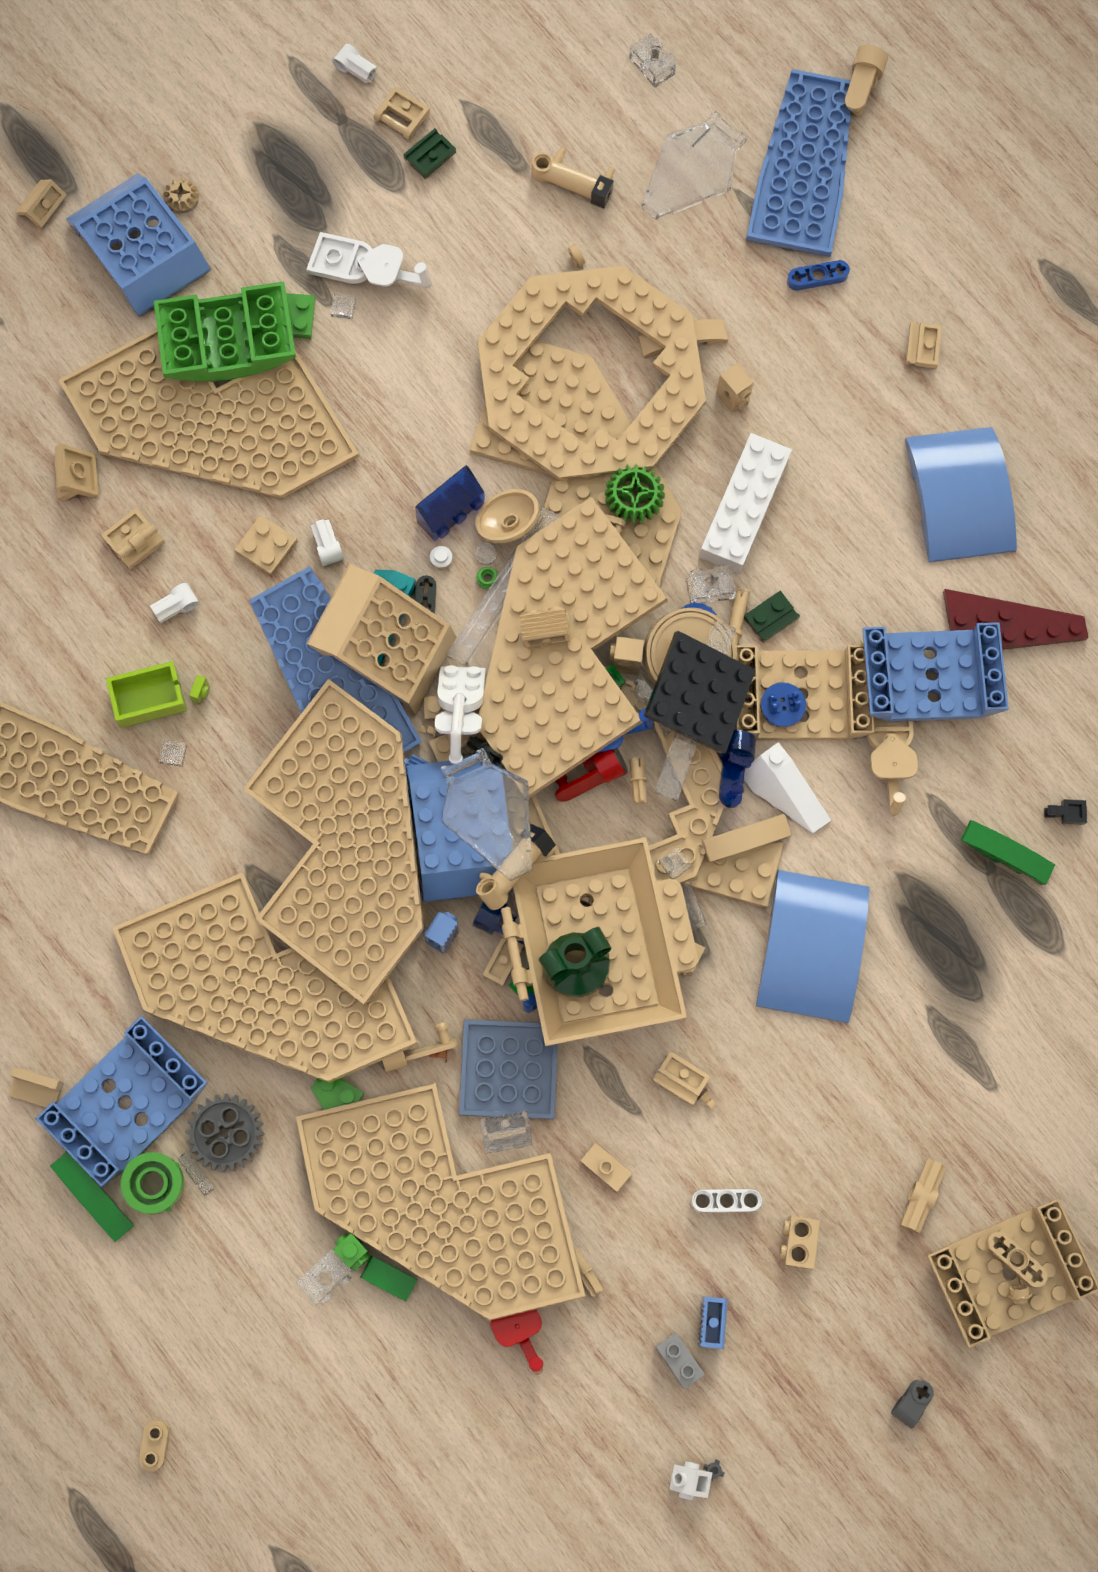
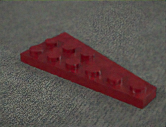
M944 589L943 591L950 631L973 630L977 623H1000L1002 650L1084 641L1089 638L1085 616Z

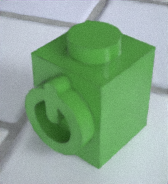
M344 1233L335 1242L337 1247L333 1249L334 1252L354 1271H357L371 1258L368 1254L369 1251L352 1233L348 1236Z

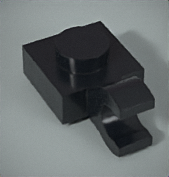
M1064 799L1061 801V806L1048 805V808H1044V817H1062V824L1084 825L1087 823L1086 800Z

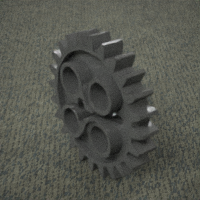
M225 1093L223 1100L218 1095H215V1102L212 1103L211 1100L206 1098L207 1106L204 1107L198 1104L199 1114L196 1112L191 1113L196 1119L195 1121H187L193 1127L192 1130L185 1131L186 1134L192 1135V1138L187 1140L186 1143L194 1144L190 1153H199L195 1158L196 1161L205 1159L203 1167L206 1168L212 1163V1171H216L218 1166H220L221 1171L225 1173L227 1166H229L234 1172L236 1169L235 1164H239V1166L244 1168L243 1160L247 1159L252 1162L250 1154H259L255 1146L263 1145L258 1140V1136H263L265 1133L259 1131L258 1128L263 1126L264 1123L256 1122V1119L260 1117V1113L252 1114L255 1106L250 1105L246 1108L247 1100L245 1098L238 1103L239 1097L237 1095L233 1097L232 1101L227 1093ZM230 1110H234L236 1112V1119L231 1123H226L224 1119L225 1114ZM208 1122H213L215 1125L214 1132L205 1135L203 1131L204 1125ZM240 1122H244L243 1126L228 1132L229 1137L227 1139L221 1136L211 1144H206L207 1140L223 1133L222 1128L230 1130ZM245 1131L247 1133L246 1142L237 1144L235 1140L237 1133ZM219 1143H224L226 1146L225 1153L221 1156H216L214 1153L215 1146Z

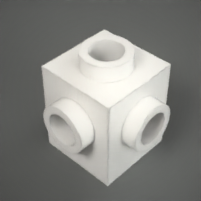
M685 1461L684 1466L674 1464L670 1490L679 1492L680 1498L693 1500L694 1496L708 1498L712 1472L699 1469L700 1464Z

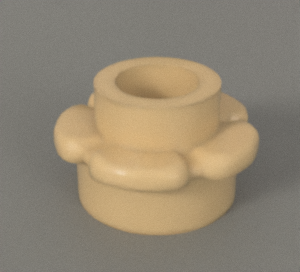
M1027 1285L1009 1287L1010 1293L1008 1298L1012 1299L1015 1304H1025L1032 1297V1293L1029 1292V1286Z

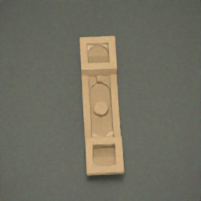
M694 320L697 344L706 342V345H712L728 341L723 320ZM644 334L639 336L643 358L660 355L664 348Z
M784 813L701 841L708 862H712L791 836L792 834Z

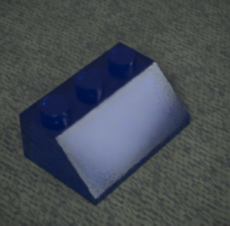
M467 465L415 506L417 523L433 541H436L439 537L441 539L450 532L451 527L455 524H461L467 518V514L472 510H478L484 504L485 493Z

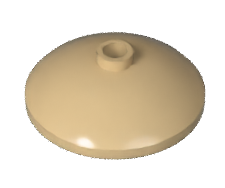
M506 490L494 495L481 506L476 516L475 526L479 535L488 542H512L523 537L533 528L540 514V506L536 497L526 490Z

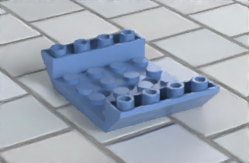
M139 173L66 218L78 237L81 236L117 283L124 293L126 301L138 317L154 308L155 300L168 299L211 271L195 241L148 179ZM151 220L159 221L156 227H149L148 222ZM134 231L141 233L137 239L130 238V234ZM115 243L122 244L120 250L115 251L111 249Z
M977 623L973 630L886 633V627H864L862 629L870 716L888 722L980 719L1009 709L1000 623ZM925 650H932L935 653V658L927 659L923 652ZM933 671L937 674L938 678L931 681L927 679L925 673ZM934 692L938 694L940 700L932 702L928 699L927 695Z
M142 1016L124 1032L126 1036L58 1103L52 1102L35 1118L101 1187L123 1173L130 1159L141 1155L195 1102L207 1085V1082ZM114 1080L116 1084L115 1089L110 1093H106L103 1090L105 1081ZM129 1096L132 1100V1105L126 1110L121 1109L119 1105L121 1098ZM140 1113L148 1115V1122L144 1126L136 1124V1117Z

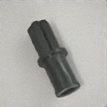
M470 736L468 738L467 746L476 753L479 759H484L494 768L498 767L494 760L499 764L502 763L503 756L492 749L489 743H484L477 736Z

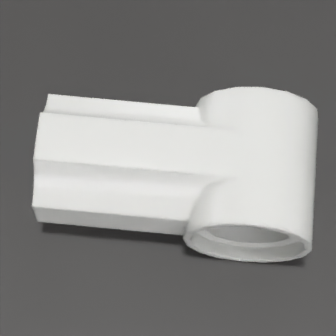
M345 44L332 59L333 64L338 70L343 73L349 72L366 84L374 79L377 72V67L361 57L357 49L350 44Z
M322 519L311 525L322 566L343 561L344 557L341 547L335 539L329 520Z
M182 583L173 588L170 595L150 605L161 624L180 612L186 613L198 606L199 601L189 584Z

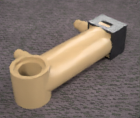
M560 147L554 159L544 152L537 153L533 157L532 177L538 182L548 181L591 199V204L605 208L613 192L614 180L612 178L615 172L613 167H609L604 176L600 175L599 178L593 177L561 163L566 152L564 147Z
M530 824L525 830L519 829L517 836L523 840L494 874L480 873L479 878L481 881L476 887V893L489 909L496 910L501 908L508 900V892L539 856L543 855L546 857L555 847V842L544 829Z

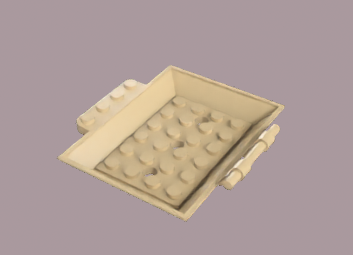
M647 837L538 858L513 887L520 924L513 922L510 907L502 908L501 913L504 923L502 925L504 940H507L513 967L511 971L513 985L517 987L519 1001L529 1000L526 986H533L545 1046L686 1019L687 1014L678 974L689 972L696 967L698 961L697 950L682 886L674 879L656 881ZM584 896H589L593 899V904L585 907L581 905L580 899ZM600 927L612 947L609 952V975L603 986L607 985L612 988V995L603 997L598 989L591 995L577 998L567 997L555 991L546 980L543 967L539 962L540 956L546 953L550 944L562 935L572 932L585 933L592 928ZM517 941H524L530 970L522 968ZM574 950L568 952L565 958L571 963H579L584 960L586 954L583 951Z

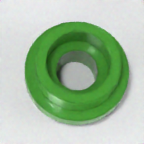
M492 567L480 569L476 576L477 583L484 589L494 588L499 581L498 572ZM485 576H490V577L492 578V580L489 581V582H486V581L484 580V577H485Z

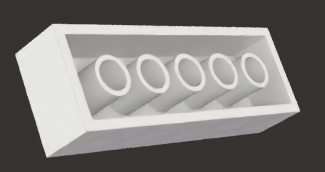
M750 434L702 545L699 558L735 573H741L788 463L792 449L755 434Z

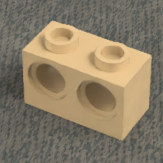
M617 637L616 644L611 643L609 664H613L619 673L639 675L644 640Z
M789 1216L788 1221L784 1220L782 1234L786 1235L785 1245H781L779 1259L783 1260L784 1266L809 1270L815 1268L820 1220ZM798 1223L806 1227L804 1237H799L795 1234L794 1229ZM794 1248H800L803 1252V1259L800 1262L795 1261L791 1256Z

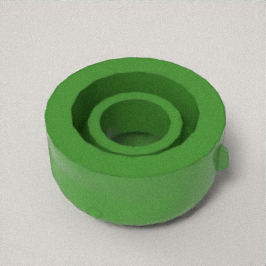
M149 1152L138 1155L134 1159L131 1158L121 1177V1191L125 1201L133 1209L150 1215L166 1211L171 1212V1208L179 1201L184 1190V1176L179 1163L161 1153ZM151 1172H158L164 1179L163 1188L156 1195L145 1193L142 1185L145 1176Z

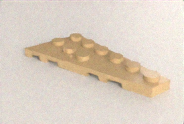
M784 842L767 843L712 862H708L705 854L696 878L681 885L766 909Z

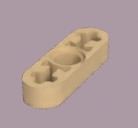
M993 1232L988 1235L986 1239L988 1250L1028 1286L1036 1288L1046 1284L1048 1279L1047 1271L1003 1232ZM1001 1237L1003 1239L1001 1244L1005 1248H1009L1010 1245L1013 1247L1006 1253L1005 1258L1002 1254L1006 1251L1001 1247H993L995 1244L993 1238L998 1239ZM1015 1252L1020 1253L1023 1257V1263L1019 1267H1015L1010 1261L1011 1255ZM1029 1262L1031 1263V1266H1029L1028 1268L1031 1271L1040 1272V1282H1032L1031 1279L1033 1276L1028 1271H1024L1023 1274L1021 1273V1270L1025 1269L1028 1266Z

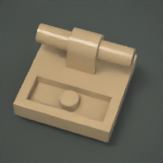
M137 508L133 509L101 534L103 540L129 570L165 543L164 539L157 532L156 527L150 524Z

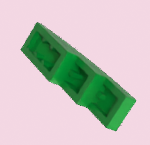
M973 820L969 821L960 840L993 862L1002 863L1018 874H1025L1040 885L1047 884L1055 867L1054 863L1036 852Z
M67 1151L50 1165L65 1186L114 1242L134 1226L129 1218L119 1209L115 1201Z

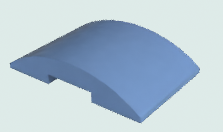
M986 427L906 437L905 441L912 478L916 482L922 513L921 525L928 562L1016 552V524L1010 481L1002 449L993 428Z
M778 870L756 1002L757 1007L849 1023L865 939L869 903L868 886Z

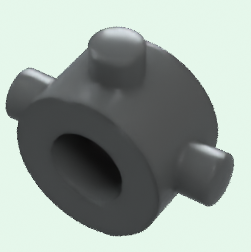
M717 1459L715 1462L708 1465L705 1464L703 1467L706 1471L712 1472L711 1481H713V1478L723 1477L725 1473L722 1471L719 1465L720 1461Z

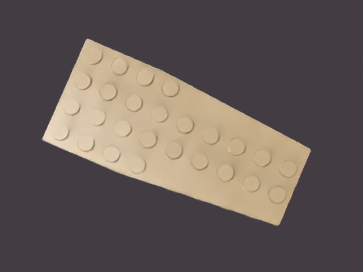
M0 702V803L20 812L149 855L179 793L156 779L148 777L141 771L124 764L119 759L111 757L95 746L87 744L84 740Z

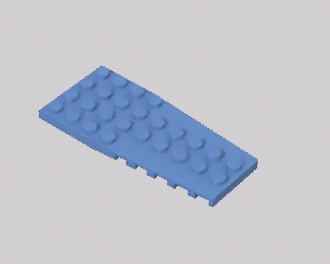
M795 69L791 70L758 179L746 238L747 241L831 257L843 197L851 110L845 105V97L851 80Z
M311 567L305 568L249 600L301 713L329 679L402 734L404 752L422 742L397 698L335 657L323 656L306 644L331 599Z

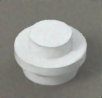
M445 546L435 547L430 553V561L437 568H445L452 562V553Z

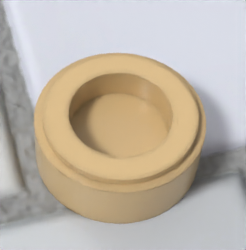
M576 244L570 246L568 252L576 267L584 265L585 260Z

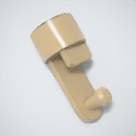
M875 45L860 46L852 65L853 76L845 97V105L852 111L854 116H860L863 113L870 90L875 88L877 81L882 78L888 60V54L882 48Z
M440 1022L436 1024L435 1030L438 1031L441 1042L407 1052L402 1051L381 1060L386 1072L407 1067V1061L454 1048L458 1045V1040L450 1039L447 1031L448 1024Z

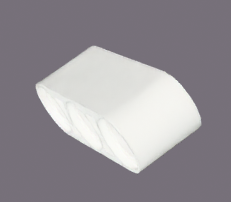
M752 1189L699 1190L692 1195L690 1204L693 1210L699 1213H747L759 1209L762 1204V1198L759 1192ZM724 1194L729 1195L732 1199V1205L729 1208H724L720 1204V1197ZM747 1194L753 1195L756 1199V1204L753 1208L747 1207L744 1204V1197ZM698 1195L707 1197L708 1205L706 1208L697 1206L696 1197Z

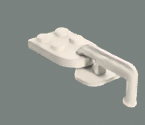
M320 232L306 269L308 274L350 284L361 283L368 279L371 284L383 287L390 286L395 281L429 288L432 283L426 264L423 262L415 266V273L400 270L404 257L401 249L398 247L382 244L372 249L365 242Z
M440 666L437 701L440 707L446 711L436 715L435 730L439 733L450 734L449 761L453 764H458L463 759L461 755V734L473 735L481 730L482 718L473 711L478 709L483 703L486 668L476 666Z

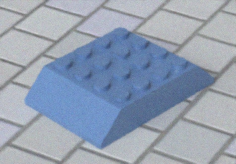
M478 757L462 759L458 764H453L450 761L406 766L424 902L479 896L476 893V887L481 881L479 878L480 873L484 872L493 875L513 852L501 764L495 760L494 762L498 765L495 768L484 759L481 760Z

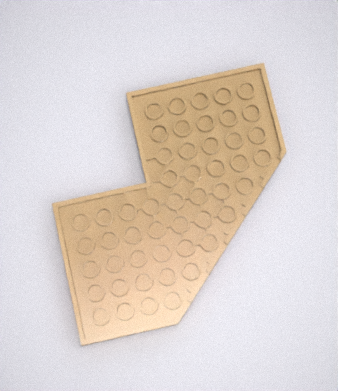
M157 328L58 379L62 389L102 455L281 499L359 457V453L296 350V357L287 363L259 374L233 379L216 388L212 381H184L163 377Z
M535 341L514 366L530 378V382L518 396L585 444L590 441L599 428L618 440L631 425L592 356ZM485 403L470 447V453L553 477L489 430ZM655 466L646 472L649 473L654 470V477L660 476L661 478L659 484L664 485L662 492L665 493V498L662 499L664 502L663 507H658L659 513L657 515L653 514L651 520L645 517L644 523L636 519L635 524H632L631 519L628 518L624 529L621 530L620 536L656 584L660 586L682 510ZM612 473L586 478L573 477L562 481L553 477L536 533L590 497L594 499L604 514L615 516L616 511H609L610 505L606 504L607 496L604 495L605 490L608 489L606 483L611 481ZM632 481L623 483L619 488L630 485ZM640 482L643 487H648L643 482ZM634 487V491L632 492V496H634V501H636L637 496L636 487ZM647 500V502H641L638 505V508L647 505L651 500ZM621 501L624 505L630 507L628 502Z
M592 497L516 547L484 688L483 703L478 714L482 718L481 734L491 748L503 756L501 761L503 766L526 799H529L643 722L639 719V714L593 651L668 600ZM559 606L562 609L566 608L571 641L529 648L525 647L522 639L520 615H524L529 610L548 611L550 607Z
M328 679L243 788L250 796L313 843L256 917V920L362 1004L366 1005L424 930L402 734Z
M243 872L112 927L142 1008L147 1014L328 1083L418 1045L389 976L369 1002L364 1005L293 948H288L276 954L266 927L256 920L260 912Z
M436 1083L296 1117L314 1210L487 1320L492 1321L585 1297L551 1153L457 1175Z

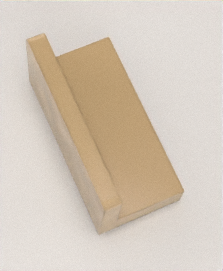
M51 179L40 180L17 209L16 213L18 215H26L37 227L42 228L67 194Z
M13 1067L10 1076L14 1077V1081L9 1092L10 1097L45 1108L52 1102L57 1103L63 1082Z

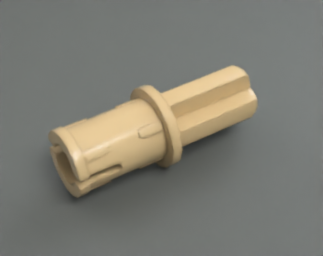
M631 758L629 760L631 771L629 783L632 784L633 802L644 804L647 801L645 785L647 778L644 773V758Z
M580 1249L575 1250L582 1283L590 1296L594 1297L601 1293L603 1288L592 1271L593 1267L588 1265Z

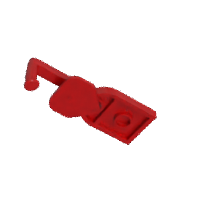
M537 1309L492 1320L490 1327L497 1342L503 1347H512L519 1343L532 1372L536 1375L543 1372V1360L537 1356L529 1337L537 1334L542 1326V1320Z

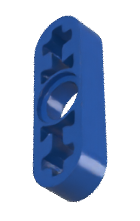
M837 260L794 268L789 272L787 284L792 290L798 291L842 283L847 279L850 267L845 261ZM836 268H839L840 271H843L842 275H839L838 272H835ZM820 271L824 274V278L817 280L813 277L812 273ZM794 276H798V279H801V281L797 282Z

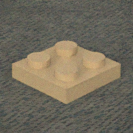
M260 515L234 551L272 576L298 541L297 538Z

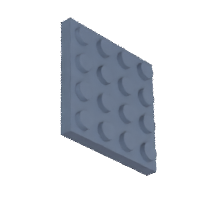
M464 1019L460 1116L555 1119L558 1044L545 1046L541 1023Z

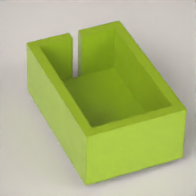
M173 661L105 678L115 720L120 728L187 711L178 671Z

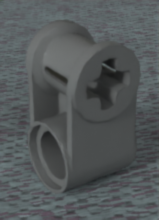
M914 1380L903 1396L896 1402L891 1414L909 1428H914L934 1396L932 1386L926 1381ZM917 1387H921V1388L924 1387V1391L926 1392V1395H925V1396H921V1395L918 1396V1392L916 1391V1388H917Z

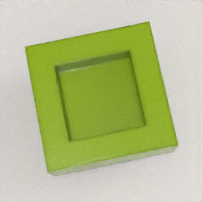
M196 676L189 694L192 702L201 705L203 698L206 699L208 697L210 686H208L209 683L206 677Z

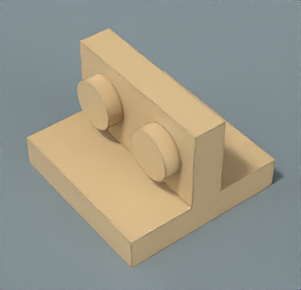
M65 444L56 445L54 466L57 499L65 501L78 494L90 498L98 496L96 454Z

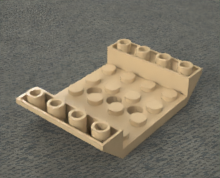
M350 564L306 644L323 656L335 657L397 698L405 710L416 715L440 670V666H442L451 649L456 635L450 624L388 581ZM401 614L405 615L407 620L404 627L399 624V616ZM390 634L396 637V643L393 647L388 643ZM380 654H383L386 659L383 666H380L377 661Z
M735 645L736 660L756 670L739 715L736 730L749 732L753 735L754 740H849L875 733L874 717L870 716L864 645H848L846 650L757 651V645ZM801 668L805 670L807 676L803 679L797 678L794 671ZM782 682L790 683L798 687L799 690L805 691L807 694L805 713L808 716V720L806 722H797L789 727L770 725L761 711V698L765 690L773 684Z
M1059 1198L1020 1213L927 1255L968 1348L987 1341L993 1335L1073 1300H1080L1098 1292V1282ZM993 1232L1005 1233L1047 1271L1048 1279L1045 1285L1036 1288L1029 1286V1292L1032 1293V1297L1025 1304H1015L1012 1299L1008 1298L1010 1293L1009 1287L1027 1284L1016 1274L1012 1280L1004 1278L1003 1269L1006 1265L993 1255L986 1246V1239ZM1001 1237L998 1239L993 1238L995 1244H1001L1003 1240ZM1011 1245L1009 1248L1004 1247L1006 1251L1003 1255L1004 1258L1006 1253L1013 1248ZM1015 1252L1011 1255L1010 1261L1012 1265L1019 1267L1023 1263V1257L1020 1253ZM1029 1262L1028 1266L1025 1269L1021 1270V1273L1023 1274L1024 1271H1028L1033 1276L1031 1279L1032 1282H1040V1272L1031 1271L1028 1268L1029 1266H1031V1263Z

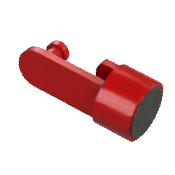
M619 749L598 752L584 761L582 764L589 773L570 783L566 781V774L557 779L555 782L559 785V788L555 792V797L560 802L568 801L604 782L610 783L626 775L628 769Z

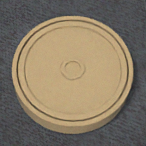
M698 608L678 609L660 618L649 630L643 646L644 667L654 685L676 631H680L736 660L735 643L728 627L716 615Z

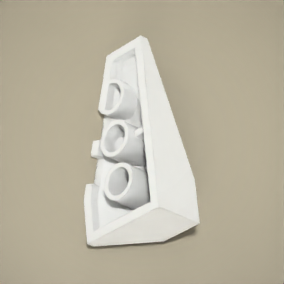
M779 742L761 754L739 774L752 793L769 802L775 809L785 813L791 820L811 834H814L831 821L795 763Z

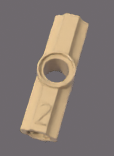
M929 1158L926 1159L918 1181L913 1184L909 1193V1203L900 1223V1226L920 1234L928 1212L932 1210L939 1194L937 1190L946 1170V1166Z

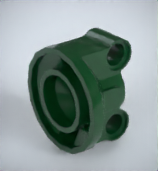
M595 927L585 933L572 932L560 936L550 944L546 953L540 956L539 962L543 967L547 982L555 991L567 997L581 998L593 994L603 986L609 975V952L612 947L601 928ZM574 950L583 951L586 954L584 960L579 963L569 962L565 955Z

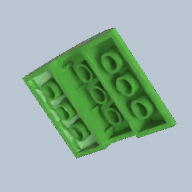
M284 281L241 288V293L198 299L196 294L154 301L163 377L184 381L231 380L271 370L296 357Z

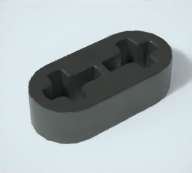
M428 575L421 576L416 582L415 601L423 606V600H427L428 607L431 608L428 610L432 613H435L437 590L434 578ZM425 582H429V586H431L428 588V595L424 594L423 587H420L424 586Z

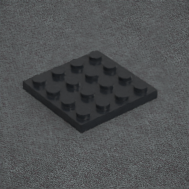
M680 631L674 632L643 716L720 754H725L756 670Z

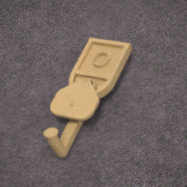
M874 717L875 733L867 735L869 744L874 749L870 757L871 770L876 777L887 779L889 810L893 816H896L906 801V795L899 792L898 779L912 778L918 770L917 754L909 747L914 736L913 721L888 722Z

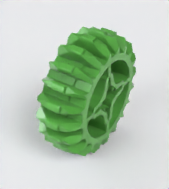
M627 464L625 472L619 468L617 475L612 473L611 481L606 483L608 489L605 490L604 495L607 496L606 504L610 505L609 511H616L615 517L622 515L625 522L629 518L631 523L635 524L636 519L644 523L645 517L651 520L653 514L657 515L659 513L658 507H663L664 502L662 499L665 498V493L662 492L664 485L659 484L660 476L654 477V470L647 473L646 465L640 470L637 464L634 465V469H631ZM632 481L630 485L619 488L623 483ZM640 482H643L648 487H643ZM634 487H636L637 492L636 501H634V496H632ZM647 500H651L647 505L638 508V505L641 502H647ZM621 501L628 502L630 507L624 505Z

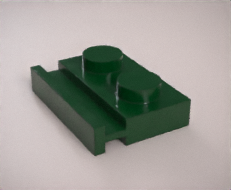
M434 128L404 153V159L409 161L410 165L426 179L456 153V148Z
M781 590L744 615V619L754 632L759 635L763 643L800 617Z

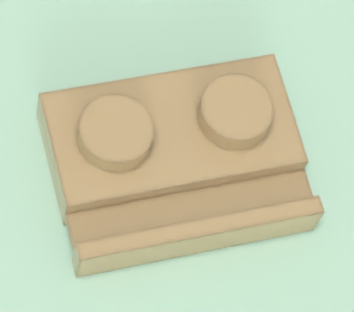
M910 322L905 365L915 364V366L937 369L942 325Z
M670 1051L652 1081L693 1106L711 1076Z

